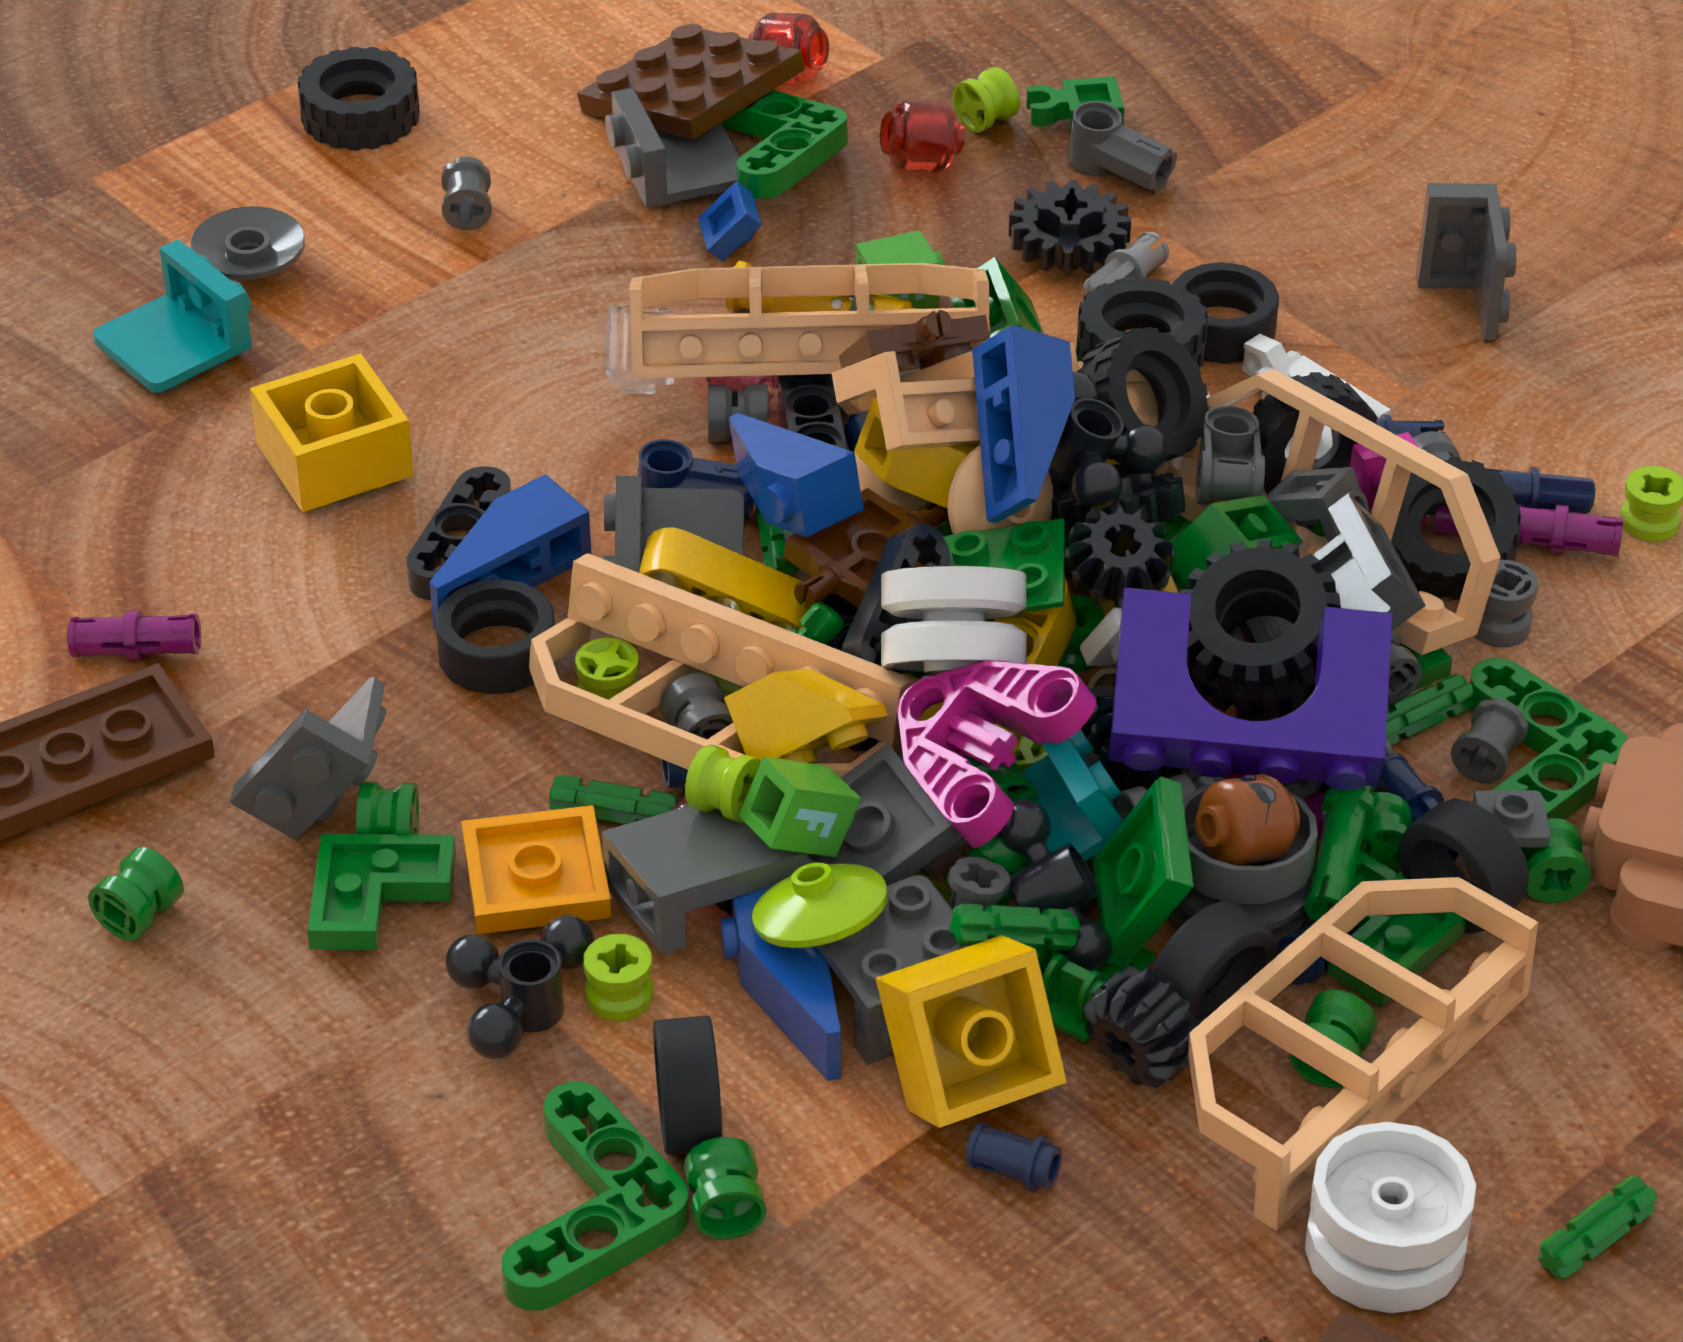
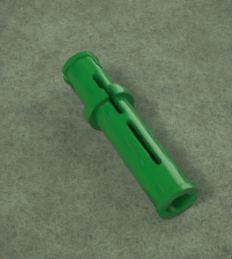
M1364 786L1357 790H1339L1332 787L1326 791L1323 797L1322 810H1324L1323 815L1326 819L1309 894L1304 903V911L1314 921L1319 920L1331 908V904L1336 905L1352 891L1365 827L1372 823L1376 813L1375 799L1372 796L1374 786Z

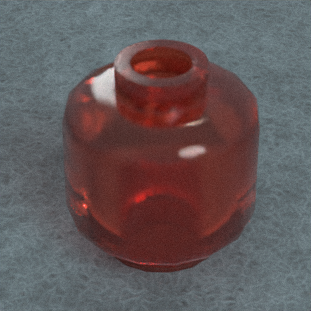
M768 13L761 17L748 39L755 41L772 40L780 46L802 51L805 70L787 82L806 83L810 81L825 66L828 60L830 47L828 36L820 24L808 14Z
M904 99L898 102L892 111L885 113L880 126V147L882 152L889 156L890 161L898 169L942 172L951 164L954 155H959L963 149L965 141L964 126L962 123L957 122L955 112L945 102Z

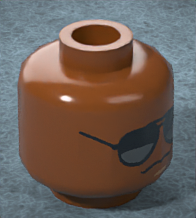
M1265 774L1214 782L1204 792L1195 818L1196 834L1210 856L1215 860L1236 866L1280 859L1290 850L1300 826V813L1295 798L1277 779Z

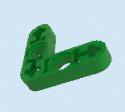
M772 90L721 122L724 128L764 138L763 141L743 154L736 164L737 182L753 193L754 199H768L784 193L848 144L847 113L843 109Z
M1489 658L1476 663L1471 670L1469 684L1472 683L1475 689V695L1472 696L1474 705L1471 709L1474 710L1482 700L1500 698L1511 702L1520 708L1523 717L1529 725L1528 734L1522 743L1539 754L1493 790L1538 791L1542 794L1547 819L1557 818L1566 820L1595 798L1604 762L1616 765L1621 747L1628 740L1626 734L1612 723L1513 661L1502 658ZM1536 715H1548L1558 718L1563 724L1553 727L1544 726L1536 723L1531 718ZM1586 753H1587V754L1590 755V756L1587 758L1586 767H1585L1584 762H1585V756H1586ZM1545 778H1558L1567 781L1573 787L1562 791L1553 790L1545 787L1540 781Z
M581 1081L558 1085L547 1094L543 1104L545 1135L549 1143L597 1196L516 1240L505 1250L502 1256L501 1267L503 1291L508 1301L516 1307L528 1311L545 1310L561 1303L676 1238L685 1230L689 1222L688 1187L684 1180L601 1090L592 1084ZM587 1116L590 1132L588 1137L585 1125L579 1120ZM610 1152L627 1153L635 1159L630 1166L621 1170H609L597 1164V1160ZM644 1184L645 1195L653 1203L644 1207L643 1190L641 1188ZM669 1204V1207L661 1210L659 1208ZM597 1229L608 1231L616 1237L614 1242L601 1249H589L577 1242L578 1237L584 1232ZM557 1251H563V1253L557 1255ZM525 1270H533V1272L525 1273L524 1275L522 1274V1272ZM548 1272V1275H547V1276H544V1277H541V1278H539V1277L536 1275V1274L540 1275V1274H544V1273Z

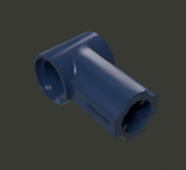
M670 439L650 441L640 449L638 476H642L644 487L735 489L744 498V520H751L754 500L739 476L736 464L693 458V454L687 446Z

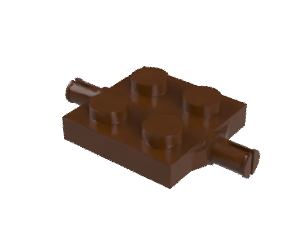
M938 310L937 313L932 311L928 316L922 317L915 324L867 331L839 355L841 369L878 354L895 351L899 372L914 369L921 370L970 352L973 348L988 340L990 335L986 315L951 319L947 312Z
M869 488L861 491L864 510L807 537L794 533L787 538L783 557L811 576L806 581L795 586L794 595L800 605L805 602L804 608L809 609L812 604L820 602L827 596L838 594L856 608H859L889 538L902 530L920 523L936 527L942 522L949 520L948 509L929 501L919 509L909 511L906 508L891 504ZM917 561L914 568L922 565Z

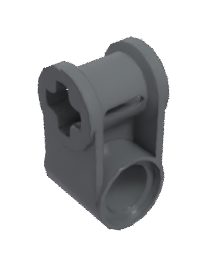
M1218 406L1206 412L1196 469V504L1207 505L1210 499L1229 501L1263 494L1265 458L1264 455H1261L1259 420L1252 412L1235 406Z

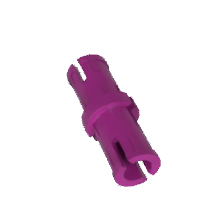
M135 610L126 611L124 617H71V622L68 623L67 642L71 657L125 655L127 660L135 661L143 660L147 654H198L201 648V623L198 614L144 616L142 611Z

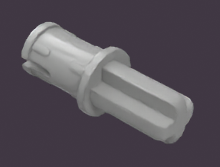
M1145 232L1126 249L1113 251L1106 258L1105 265L1084 282L1083 288L1086 293L1095 291L1099 285L1113 283L1118 279L1146 278V275L1156 267L1164 264L1168 259L1169 248L1166 241L1154 251H1151L1149 247L1158 241L1161 236L1155 232Z

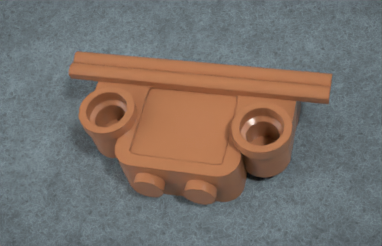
M1678 723L1668 727L1661 735V738L1635 736L1626 740L1621 747L1616 765L1604 762L1595 795V801L1604 802L1603 808L1590 806L1582 835L1583 845L1594 848L1590 866L1592 877L1601 886L1617 891L1616 896L1611 902L1608 916V926L1611 933L1622 944L1645 952L1662 951L1673 945L1683 947V723Z

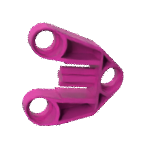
M985 660L922 678L913 683L899 700L897 711L904 764L940 812L972 848L981 847L994 838L1005 826L1014 810V803L987 773L972 766L968 761L969 757L994 770L1000 764L1009 768L1017 758L1011 750L1018 743V739L1012 733L996 726V723L1039 745L1042 742L1061 743L1073 736L1088 721L1096 707V698L1076 673L1069 668ZM944 702L940 711L928 720L919 721L923 712L931 705Z

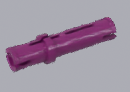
M1447 503L1437 505L1434 534L1460 536ZM1556 505L1555 510L1520 506L1519 543L1550 548V553L1563 555V550L1619 557L1624 518L1569 512V506Z

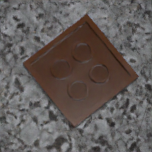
M687 24L675 28L671 32V36L659 44L637 51L634 54V59L621 67L599 74L596 77V82L579 91L577 96L582 113L605 118L606 115L612 114V92L633 88L655 130L696 139L804 71L805 66L802 51L799 49L780 46L772 40L757 41L739 37V34L735 32L720 33L702 29L697 24Z

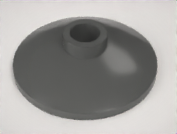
M250 206L225 210L209 217L196 228L191 237L190 245L194 252L207 257L213 267L228 279L251 280L274 275L294 264L304 250L305 238L304 231L299 222L287 213L267 207Z

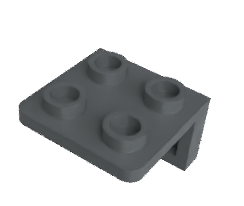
M633 88L612 92V114L605 117L607 137L611 147L616 149L623 163L627 178L632 180L646 208L657 205H672L681 200L711 194L722 195L737 181L736 164L740 156L721 123L696 139L657 131Z
M1427 183L1416 269L1418 288L1475 289L1483 341H1496L1498 323H1507L1509 318L1510 297L1508 288H1504L1505 277L1513 278L1516 271L1515 243L1508 242L1510 235L1509 207H1500L1497 184Z
M616 476V494H605L604 531H615V556L604 555L603 559L639 573L647 538L654 531L668 527L685 530L743 555L744 498L735 489L645 488L642 476Z
M375 677L369 678L329 722L304 709L234 784L230 804L296 841L315 821L320 824L324 823L335 810L341 794L351 783L355 786L361 785L369 776L376 763L377 752L372 748L375 734L381 727L386 715V709L381 706L385 683Z
M921 875L911 876L888 885L887 904L881 914L868 926L844 939L816 946L855 999L854 1047L867 1065L894 1055L875 978L968 947L960 945L956 938L950 936L949 924L952 921L953 910L932 882Z

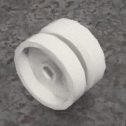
M935 566L897 569L881 574V607L897 617L923 619L922 622L896 624L881 633L882 667L935 675L985 660L1027 664L1026 633L1013 624L985 621V619L1010 617L1026 608V574L1022 571L994 567Z
M1394 1122L1356 1126L1333 1138L1317 1158L1312 1186L1305 1251L1314 1275L1332 1294L1362 1309L1386 1313L1423 1309L1447 1296L1462 1276L1474 1207L1476 1182L1468 1161L1447 1140L1419 1126Z

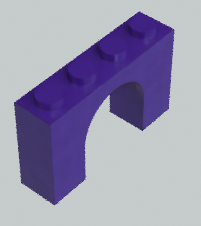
M1133 588L1124 589L1108 761L1123 762L1127 767L1141 771H1151L1167 766L1188 768L1194 773L1205 777H1222L1229 773L1265 774L1277 779L1281 784L1302 779L1326 782L1330 787L1339 790H1357L1364 786L1377 787L1385 759L1392 613L1325 607L1318 637L1315 690L1310 698L1301 707L1286 716L1268 721H1247L1231 717L1215 709L1203 699L1192 683L1187 667L1191 594Z

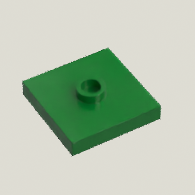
M1163 777L1155 780L1093 858L1095 882L1099 890V897H1097L1099 923L1108 931L1112 942V951L1107 961L1108 964L1126 968L1193 888L1182 788L1179 782Z

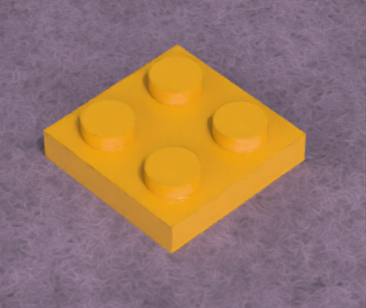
M593 805L461 821L462 839L477 934L546 926L553 918L564 914L575 915L585 921L611 918V899Z

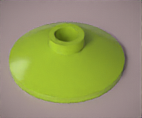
M811 863L798 868L791 876L768 889L755 904L752 912V921L757 934L766 942L776 946L807 948L825 945L853 935L873 922L887 904L888 890L884 878L877 871L869 867L857 864L828 865L825 863Z

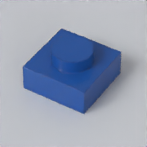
M737 181L698 217L707 251L722 261L726 260L738 247L746 245L753 238L756 230L762 225L753 193Z

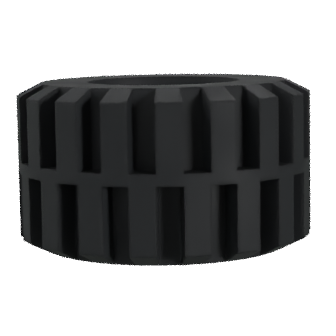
M1257 540L1256 548L1245 549L1244 542L1230 545L1231 554L1222 557L1216 551L1207 557V570L1203 571L1195 568L1187 578L1189 589L1181 590L1180 592L1191 594L1187 645L1188 672L1190 676H1193L1195 688L1203 697L1211 694L1213 705L1224 712L1231 705H1234L1239 717L1252 719L1254 711H1264L1266 719L1280 718L1279 709L1290 707L1292 712L1305 703V698L1312 695L1315 690L1318 637L1325 607L1341 608L1340 595L1336 591V583L1329 571L1322 572L1321 561L1311 553L1301 559L1298 546L1285 542L1280 550L1273 548L1272 540ZM1259 616L1280 617L1294 624L1281 637L1264 643H1247L1230 636V633L1238 625Z

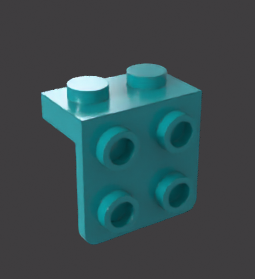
M179 239L159 248L165 295L115 318L93 331L95 345L152 392H163L176 387L178 384L252 348L248 313L251 311V302L243 286L236 281L232 282L214 268L207 257L198 255Z
M1080 729L1069 739L1061 743L1042 742L1041 745L1046 751L1047 756L1020 774L1025 775L1038 790V804L1049 815L1051 832L1046 845L1050 853L1067 843H1071L1078 850L1084 861L1099 852L1123 822V818L1112 800L1121 795V792L1100 760L1092 766L1087 762L1085 757L1095 750L1082 729ZM1010 887V893H1011V894L1013 895V897L1015 898V896H1014V894H1013V892H1012V889H1011V887Z

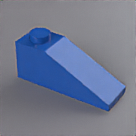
M1010 325L972 349L987 521L996 524L1037 501L1075 400L1070 341L1015 325Z
M740 413L729 417L738 474L766 523L807 537L864 510L855 452Z
M546 474L496 498L429 582L433 629L436 630L435 616L442 602L461 587L478 581L496 579L522 582L535 587L571 569L574 560L587 553L591 554L589 510Z
M771 887L732 898V917L720 918L721 944L724 959L736 958L741 987L826 1080L841 1079V1030L828 962L816 946L807 948L776 946L766 942L757 934L752 921V912L759 898Z

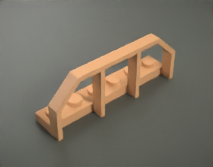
M930 263L697 268L631 278L629 287L632 379L831 374V372L841 369L839 355L867 331L915 324L922 317L928 316L932 311L937 313L938 310L947 312L951 319L986 315L990 335L989 280L985 269ZM916 293L972 299L976 307L870 310L869 295ZM855 295L857 306L856 311L762 313V297ZM749 298L750 313L643 316L644 308L695 299ZM920 369L906 370L902 372H916Z
M1073 342L1070 343L1073 372H1078L1079 369H1082L1084 363L1077 361ZM895 351L884 352L831 372L837 404L847 414L868 413L872 399L877 398L887 451L980 444L972 351L903 377L899 375ZM1131 370L1126 376V388L1130 404L1144 424L1154 427L1158 424L1159 416L1155 394L1144 376L1137 370Z
M1276 369L1256 374L1206 398L1207 406H1209L1210 410L1218 406L1232 405L1262 390L1300 411L1281 481L1291 471L1312 470L1324 425L1386 458L1371 515L1382 524L1390 541L1411 472L1441 488L1471 563L1455 614L1446 609L1444 603L1438 597L1429 593L1419 592L1426 606L1395 628L1403 645L1421 655L1477 635L1501 557L1467 473ZM1201 437L1196 441L1198 445L1193 450L1186 452L1182 457H1177L1163 463L1154 471L1156 475L1173 473L1174 477H1182L1186 507L1184 513L1177 514L1191 522L1211 503L1223 502V500L1210 499L1207 505L1196 504V469ZM1295 521L1288 522L1304 541L1298 546L1301 559L1309 553L1313 555L1328 543L1326 537L1318 536L1306 528L1296 525Z
M589 553L573 561L568 618L531 639L529 670L545 712L689 770L697 752L706 745L722 747L728 751L730 757L735 759L745 753L734 723H731L709 739H704L645 715L660 705L662 695L670 684L680 677L696 673V669L742 687H746L773 672L812 669L883 703L889 717L866 727L868 736L881 742L851 763H814L828 766L840 778L887 743H889L897 755H903L897 710L899 700L904 692L913 684V678ZM591 627L673 659L609 700L560 681L554 666V662L590 641Z
M1460 877L1362 881L1190 1032L1188 1059L1199 1131L1255 1167L1253 1182L1256 1184L1253 1217L1277 1231L1311 1199L1317 1158L1333 1138L1359 1125L1393 1122L1529 995L1539 922ZM1454 912L1502 939L1504 942L1492 953L1484 952L1479 955L1470 967L1467 976L1449 991L1448 989L1442 990L1347 933L1366 916ZM1322 957L1422 1017L1409 1029L1406 1027L1399 1029L1389 1040L1385 1051L1376 1060L1369 1063L1273 1005L1270 1001L1318 958ZM1243 1025L1343 1085L1342 1091L1326 1106L1314 1107L1303 1119L1299 1130L1283 1145L1216 1104L1209 1055Z

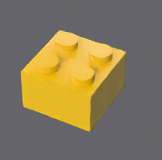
M361 353L250 388L256 444L302 512L327 506L333 502L366 491L382 488L388 484L414 476L409 419Z
M1001 935L875 978L907 1110L940 1128L1067 1083L1036 949Z

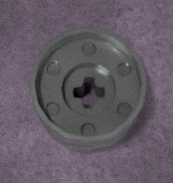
M1213 783L1203 785L1183 799L1193 888L1169 915V919L1175 929L1178 931L1189 918L1204 907L1220 901L1236 903L1273 933L1277 942L1287 934H1296L1309 922V916L1304 911V903L1309 894L1317 845L1316 817L1304 800L1289 792L1295 798L1299 808L1300 826L1290 850L1283 857L1275 861L1236 866L1213 859L1205 850L1204 845L1196 834L1195 818L1198 806L1204 792Z

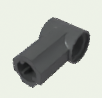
M1090 101L1084 102L1075 108L1068 150V162L1071 167L1079 172L1090 175L1111 172L1154 194H1157L1166 186L1170 174L1175 169L1177 152L1122 125V114L1111 104Z

